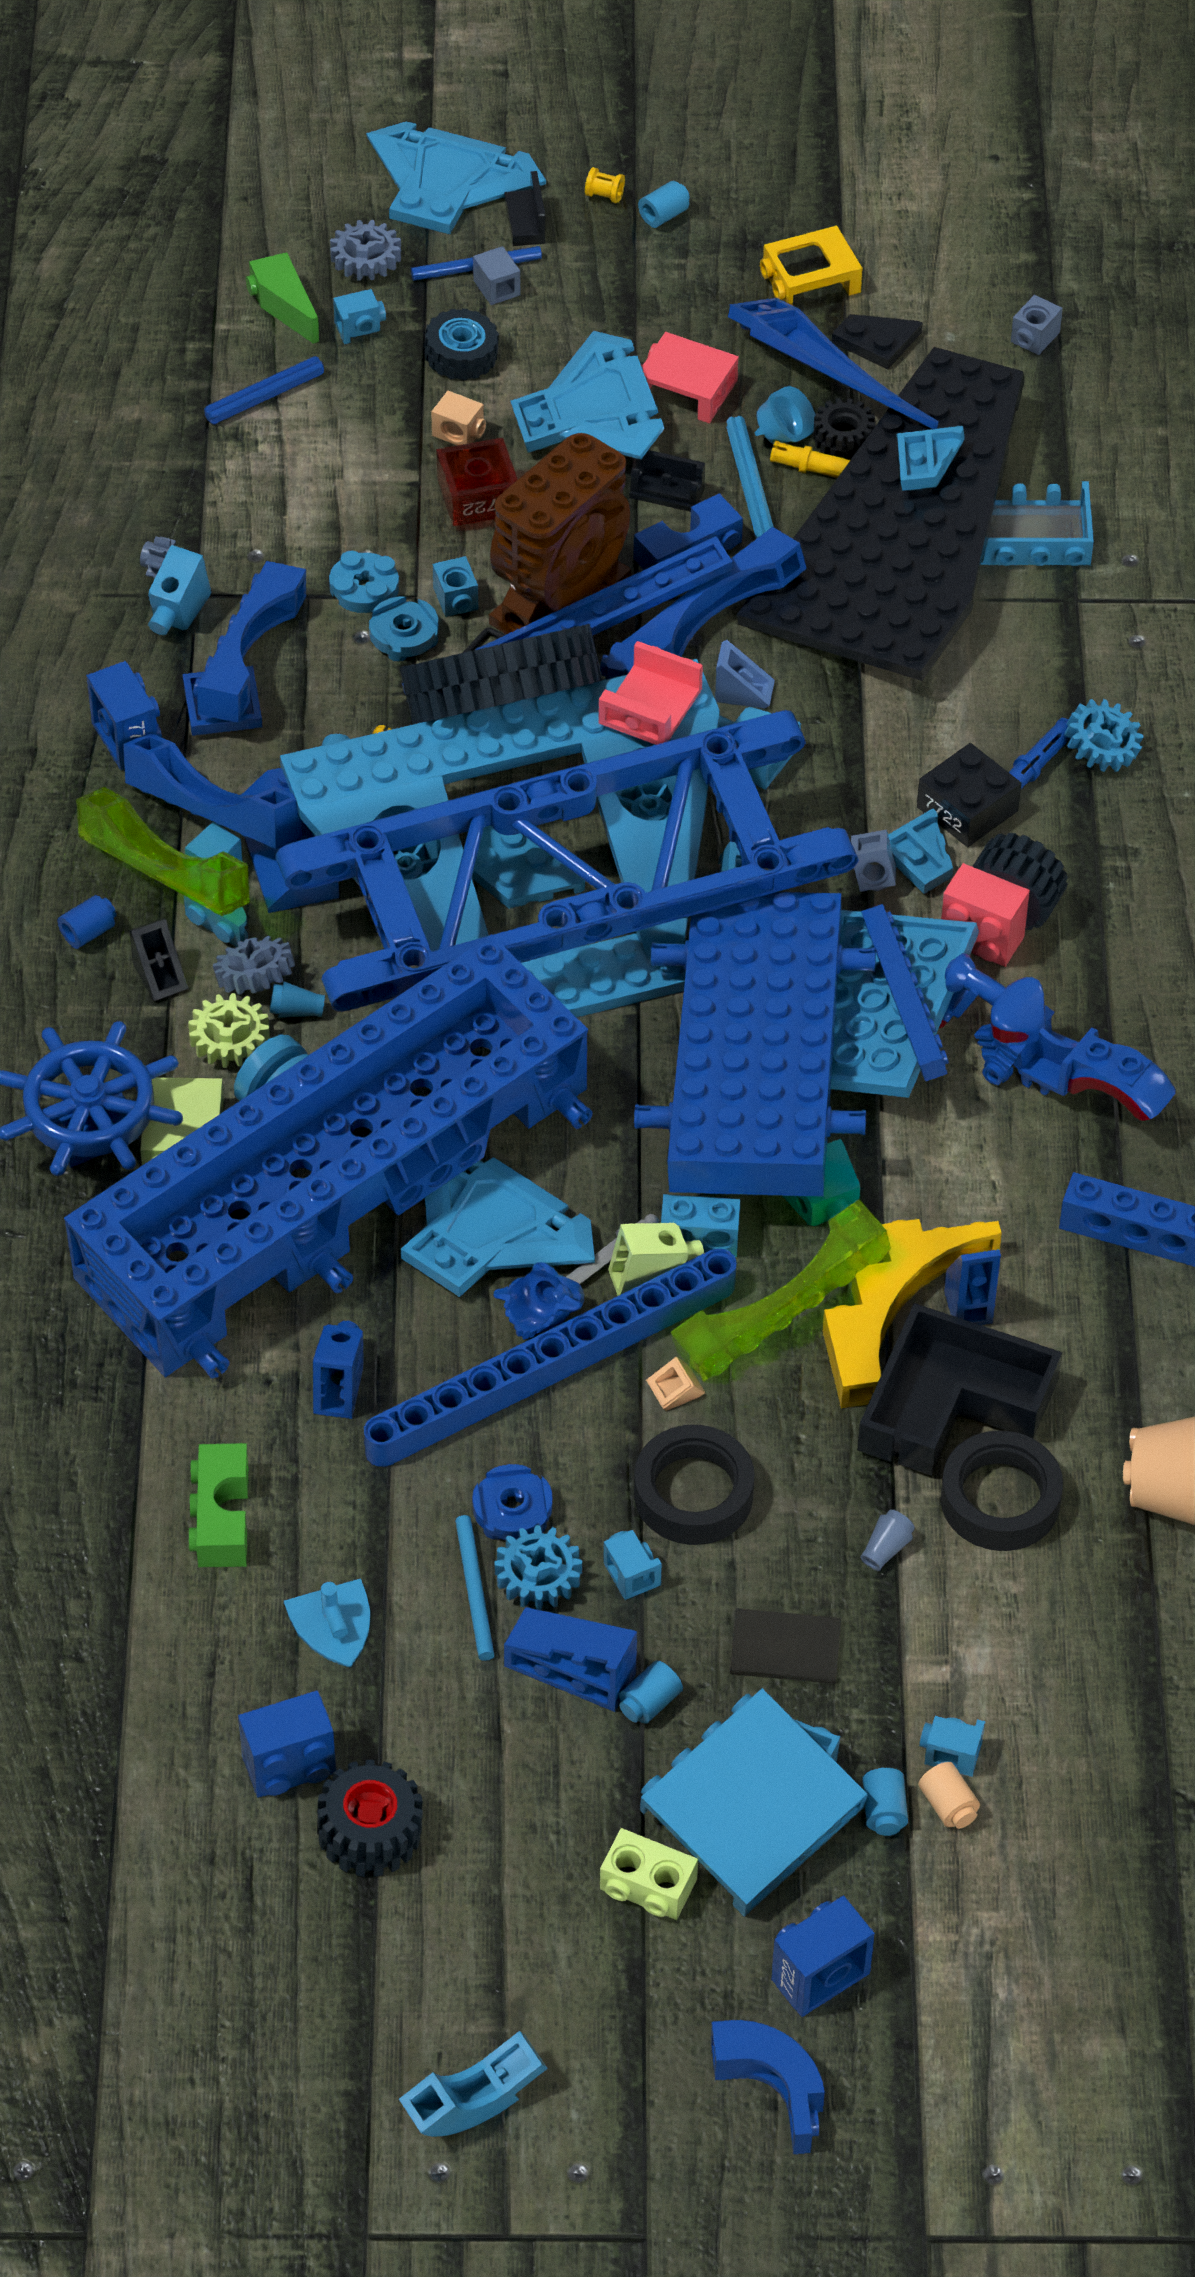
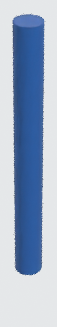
M540 246L507 251L515 264L542 259ZM473 257L411 268L412 279L416 281L473 271Z

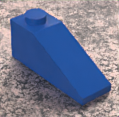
M999 1249L960 1255L947 1268L944 1293L952 1316L979 1325L993 1324L1001 1259Z

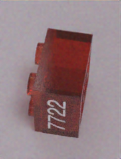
M503 437L436 449L437 480L452 525L459 526L495 519V500L518 480Z

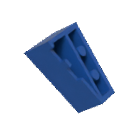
M525 1607L504 1644V1666L616 1712L621 1702L619 1693L632 1682L636 1675L637 1631Z

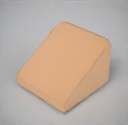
M678 1357L672 1359L646 1379L665 1411L705 1394L703 1387L690 1366Z

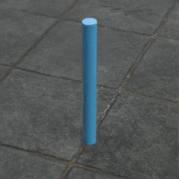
M463 1515L457 1517L455 1523L478 1658L486 1661L494 1657V1649L472 1521L470 1516Z

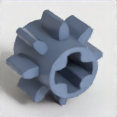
M155 536L154 543L147 541L144 544L140 555V565L148 568L146 576L156 577L170 546H175L176 540Z

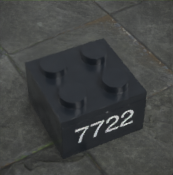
M970 742L919 779L917 808L923 813L934 809L938 815V825L968 848L1018 812L1022 782Z

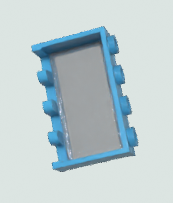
M1082 481L1080 500H1061V488L1058 484L1047 486L1046 500H1026L1027 493L1024 484H1015L1013 486L1011 500H995L991 518L992 526L984 560L981 565H1091L1094 540L1089 481Z

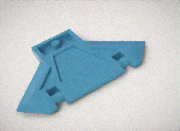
M407 121L366 133L368 140L400 190L389 208V218L450 235L464 209L505 197V192L530 189V171H537L540 186L546 184V179L529 153L518 151L514 156L505 154L506 147L430 127L425 132L416 131L417 125Z
M593 331L549 388L510 401L528 453L562 442L572 434L586 433L617 450L622 455L637 459L643 458L665 428L661 418L650 419L658 413V409L638 356H626L635 350L632 340Z
M494 1157L485 1163L479 1160L466 1169L472 1172L470 1175L463 1171L425 1197L427 1226L401 1248V1259L458 1297L464 1294L489 1270L533 1267L537 1262H544L550 1266L595 1263L591 1220L581 1213L572 1219L565 1215L569 1205ZM555 1226V1227L558 1228L559 1230H558V1231H555V1230L552 1229L551 1227Z

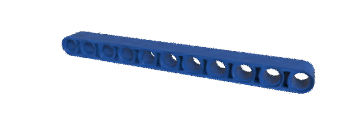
M725 1249L710 1250L372 1417L364 1426V1446L367 1460L379 1467L392 1465L729 1297L735 1290V1256Z

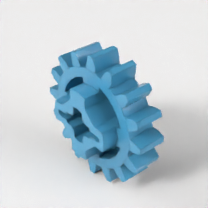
M1091 699L1086 706L1079 704L1066 723L1068 727L1064 735L1071 738L1067 745L1068 748H1077L1078 753L1075 758H1087V766L1089 768L1094 763H1097L1102 772H1105L1108 765L1117 772L1122 765L1130 766L1132 760L1136 758L1142 748L1140 743L1143 740V735L1137 733L1141 726L1140 723L1129 720L1132 716L1131 712L1121 713V705L1118 703L1114 708H1111L1106 699H1103L1100 706ZM1124 741V747L1121 748L1120 745Z
M535 1525L534 1533L528 1534L524 1528H520L517 1540L508 1535L506 1537V1548L498 1547L497 1561H494L498 1588H506V1598L509 1601L517 1596L520 1597V1607L523 1608L528 1605L529 1601L535 1602L537 1610L542 1609L544 1601H549L553 1607H557L558 1596L561 1595L569 1600L571 1598V1587L578 1588L580 1585L582 1560L579 1559V1547H570L569 1535L558 1539L556 1537V1528L554 1527L547 1534L542 1533L540 1525Z

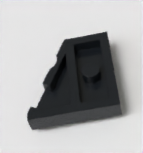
M850 314L832 333V343L888 370L922 333L923 323L915 320Z

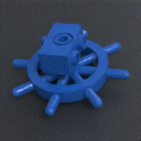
M121 1021L112 1024L105 1042L79 1041L64 1045L55 1029L47 1027L42 1031V1038L51 1052L34 1065L28 1076L0 1070V1085L23 1090L25 1117L0 1127V1139L8 1141L32 1131L43 1144L57 1151L50 1166V1171L54 1176L63 1175L68 1165L71 1168L97 1156L112 1152L124 1169L131 1170L136 1166V1159L127 1145L139 1139V1136L146 1129L150 1120L178 1126L183 1121L181 1112L154 1105L152 1079L175 1070L179 1064L178 1059L170 1055L145 1066L132 1052L120 1047L126 1032V1025ZM94 1066L90 1075H83L79 1067ZM109 1069L123 1074L104 1083ZM64 1073L71 1086L52 1082V1080ZM135 1087L138 1094L136 1101L125 1099L122 1092ZM42 1095L63 1100L42 1110L40 1108Z

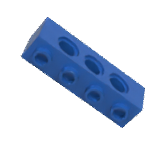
M1073 1172L1062 1202L1059 1229L1195 1267V1206Z

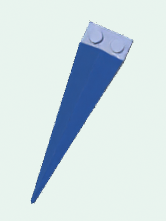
M779 298L730 304L728 318L740 323L741 328L749 330L750 336L931 429H937V420L901 399L862 370L838 349L799 308Z

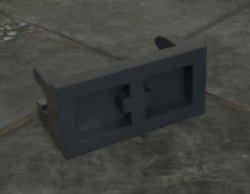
M648 450L642 459H636V468H632L629 498L691 512V507L699 503L704 492L705 463Z

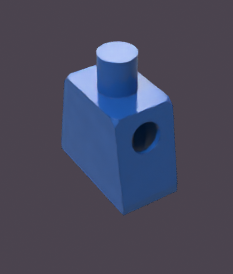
M342 1321L338 1325L328 1324L323 1327L313 1359V1414L349 1419L353 1417L363 1371V1331L354 1322ZM338 1371H343L340 1385L333 1383L331 1380L332 1375Z

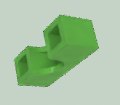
M247 1443L199 1444L198 1460H191V1484H198L197 1494H190V1518H197V1527L189 1528V1551L197 1552L198 1567H247L246 1512L229 1511L220 1507L221 1504L231 1499H248L249 1463Z

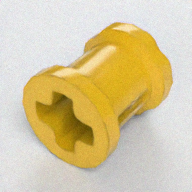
M592 167L586 179L585 195L592 197L595 194L610 198L613 203H619L624 191L625 175L612 176L601 173L598 168Z

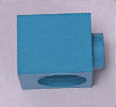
M466 556L432 564L433 589L445 617L479 609L478 584Z

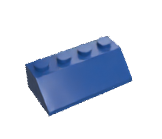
M282 768L267 770L241 795L254 796L275 786L288 792L290 790ZM302 821V837L290 843L312 838L315 835ZM244 837L268 913L339 898L338 882L309 890L288 888L275 857L279 849L269 848L264 843Z

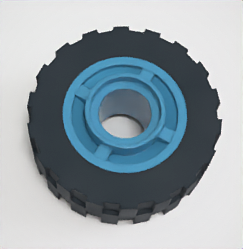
M463 308L462 310L449 309L447 312L443 311L437 317H433L429 325L427 324L424 344L425 359L429 362L432 370L435 369L438 374L445 375L450 379L467 380L469 378H479L480 375L488 373L489 369L494 367L497 360L499 333L496 331L497 327L490 321V318L481 315L477 311Z

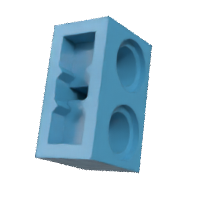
M663 1194L661 1223H675L679 1225L684 1241L700 1240L704 1253L713 1249H725L737 1257L740 1199Z

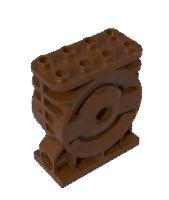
M572 434L495 500L496 529L491 543L490 561L494 573L510 583L511 586L503 602L489 614V624L507 635L631 576V568L618 561V556L624 545L630 523V506L627 498L623 495V488L626 483V475L624 473L626 460L620 452L589 434Z

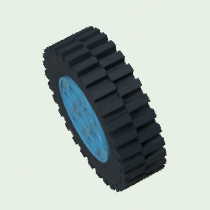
M590 624L399 667L412 724L468 713L602 681Z

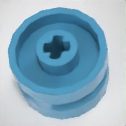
M278 1035L268 1039L250 1054L237 1073L234 1083V1096L239 1101L309 1054L290 1035Z

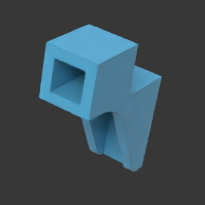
M212 822L185 847L186 870L195 879L183 891L185 915L194 924L202 925L215 933L222 942L238 947L239 941L244 942V940L248 939V933L245 929L247 916L229 878L234 870L243 863L241 839L215 822Z

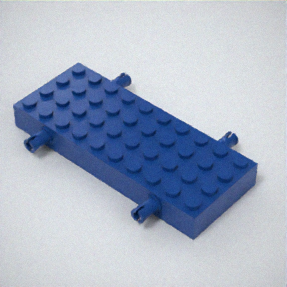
M775 892L692 915L689 940H686L685 944L652 942V967L684 966L686 970L673 1102H670L669 1106L635 1104L634 1112L635 1129H669L670 1139L667 1160L669 1192L824 1197L827 1138L831 1137V1133L865 1135L866 1110L841 1111L832 1110L830 1106L838 974H841L842 970L875 972L876 965L875 947L842 948V944H840L842 928L841 893Z

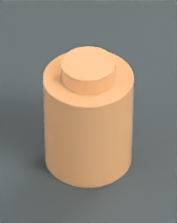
M952 1762L938 1764L922 1776L918 1786L946 1827L964 1828L976 1819V1812L980 1807V1802Z

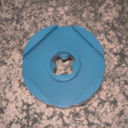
M347 551L341 555L340 561L331 569L329 575L330 593L332 597L334 595L339 600V605L344 609L357 613H370L379 603L398 595L399 575L395 568V562L389 556ZM369 580L365 585H359V581Z
M393 597L379 603L372 611V618L369 620L370 640L378 650L386 653L388 658L393 661H403L407 657L422 654L438 643V615L435 609L423 600L418 599V603L407 601V597ZM402 624L405 627L411 626L409 629L405 630L398 629V625Z

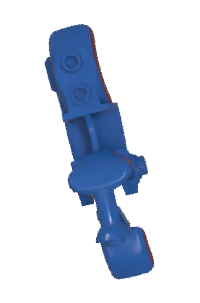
M961 953L948 964L945 971V983L947 990L954 992L939 1029L943 1028L953 1016L960 1018L978 996L992 1005L991 1023L981 1026L974 1034L975 1038L979 1039V1046H983L981 1049V1055L985 1061L984 1069L982 1070L983 1076L991 1084L999 1085L1001 1082H1006L1013 1074L1014 1065L1018 1069L1019 1074H1021L1022 1084L1027 1088L1034 1081L1040 1085V1092L1043 1095H1047L1050 1090L1062 1096H1065L1068 1092L1077 1094L1086 1089L1100 1090L1120 1101L1134 1117L1141 1121L1150 1120L1157 1116L1175 1095L1176 1089L1158 1065L1131 1047L1112 1044L1099 1038L1097 1029L1091 1028L1080 1042L1052 1031L1051 1018L1055 1012L1045 1005L1044 991L1039 980L1033 977H1024L1004 987L993 978L977 970L973 960L967 953Z

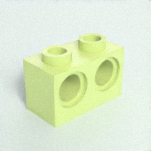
M621 1828L600 1868V1889L604 1890L615 1900H628L643 1906L646 1911L655 1916H668L677 1920L697 1881L698 1859ZM623 1867H633L636 1869V1871L626 1873L619 1869ZM669 1882L675 1886L672 1888H662L658 1884Z

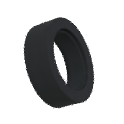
M682 1425L663 1431L644 1446L636 1461L634 1500L637 1511L652 1531L673 1542L687 1545H702L724 1539L734 1533L745 1522L751 1511L755 1475L752 1460L738 1440L714 1427ZM685 1458H702L722 1467L729 1475L733 1489L726 1500L720 1505L705 1511L691 1512L678 1509L667 1503L657 1491L655 1482L660 1472L669 1464Z
M1011 1431L980 1433L960 1443L946 1461L941 1488L942 1511L952 1529L963 1539L976 1546L996 1551L1022 1549L1041 1540L1056 1523L1063 1491L1062 1472L1052 1453L1033 1438ZM990 1464H1008L1022 1469L1034 1479L1040 1491V1499L1032 1509L1022 1515L1009 1518L994 1517L979 1511L969 1502L964 1493L963 1484L967 1477L980 1467Z

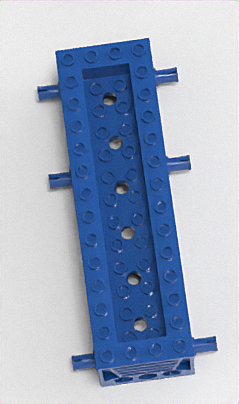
M491 934L64 1217L74 1279L164 1377H167L194 1358L210 1378H217L219 1375L215 1368L223 1374L230 1364L229 1360L218 1351L214 1344L227 1336L225 1310L273 1277L288 1293L316 1274L331 1287L334 1293L342 1292L339 1283L347 1289L353 1281V1275L337 1260L350 1252L348 1226L383 1202L396 1215H400L484 1157L490 1129L510 1115L514 1114L528 1129L556 1110L574 1128L579 1129L582 1127V1124L578 1121L579 1119L586 1125L591 1119L593 1112L577 1096L587 1090L588 1028ZM478 1047H485L491 1053L483 1057L475 1056L472 1054V1051ZM418 1087H426L432 1091L425 1097L415 1096L412 1093ZM359 1127H365L372 1131L366 1137H356L352 1134ZM298 1168H306L311 1171V1174L305 1178H295L291 1175ZM237 1209H244L250 1213L243 1220L233 1219L229 1216ZM174 1251H183L188 1254L187 1258L180 1262L171 1261L167 1258Z

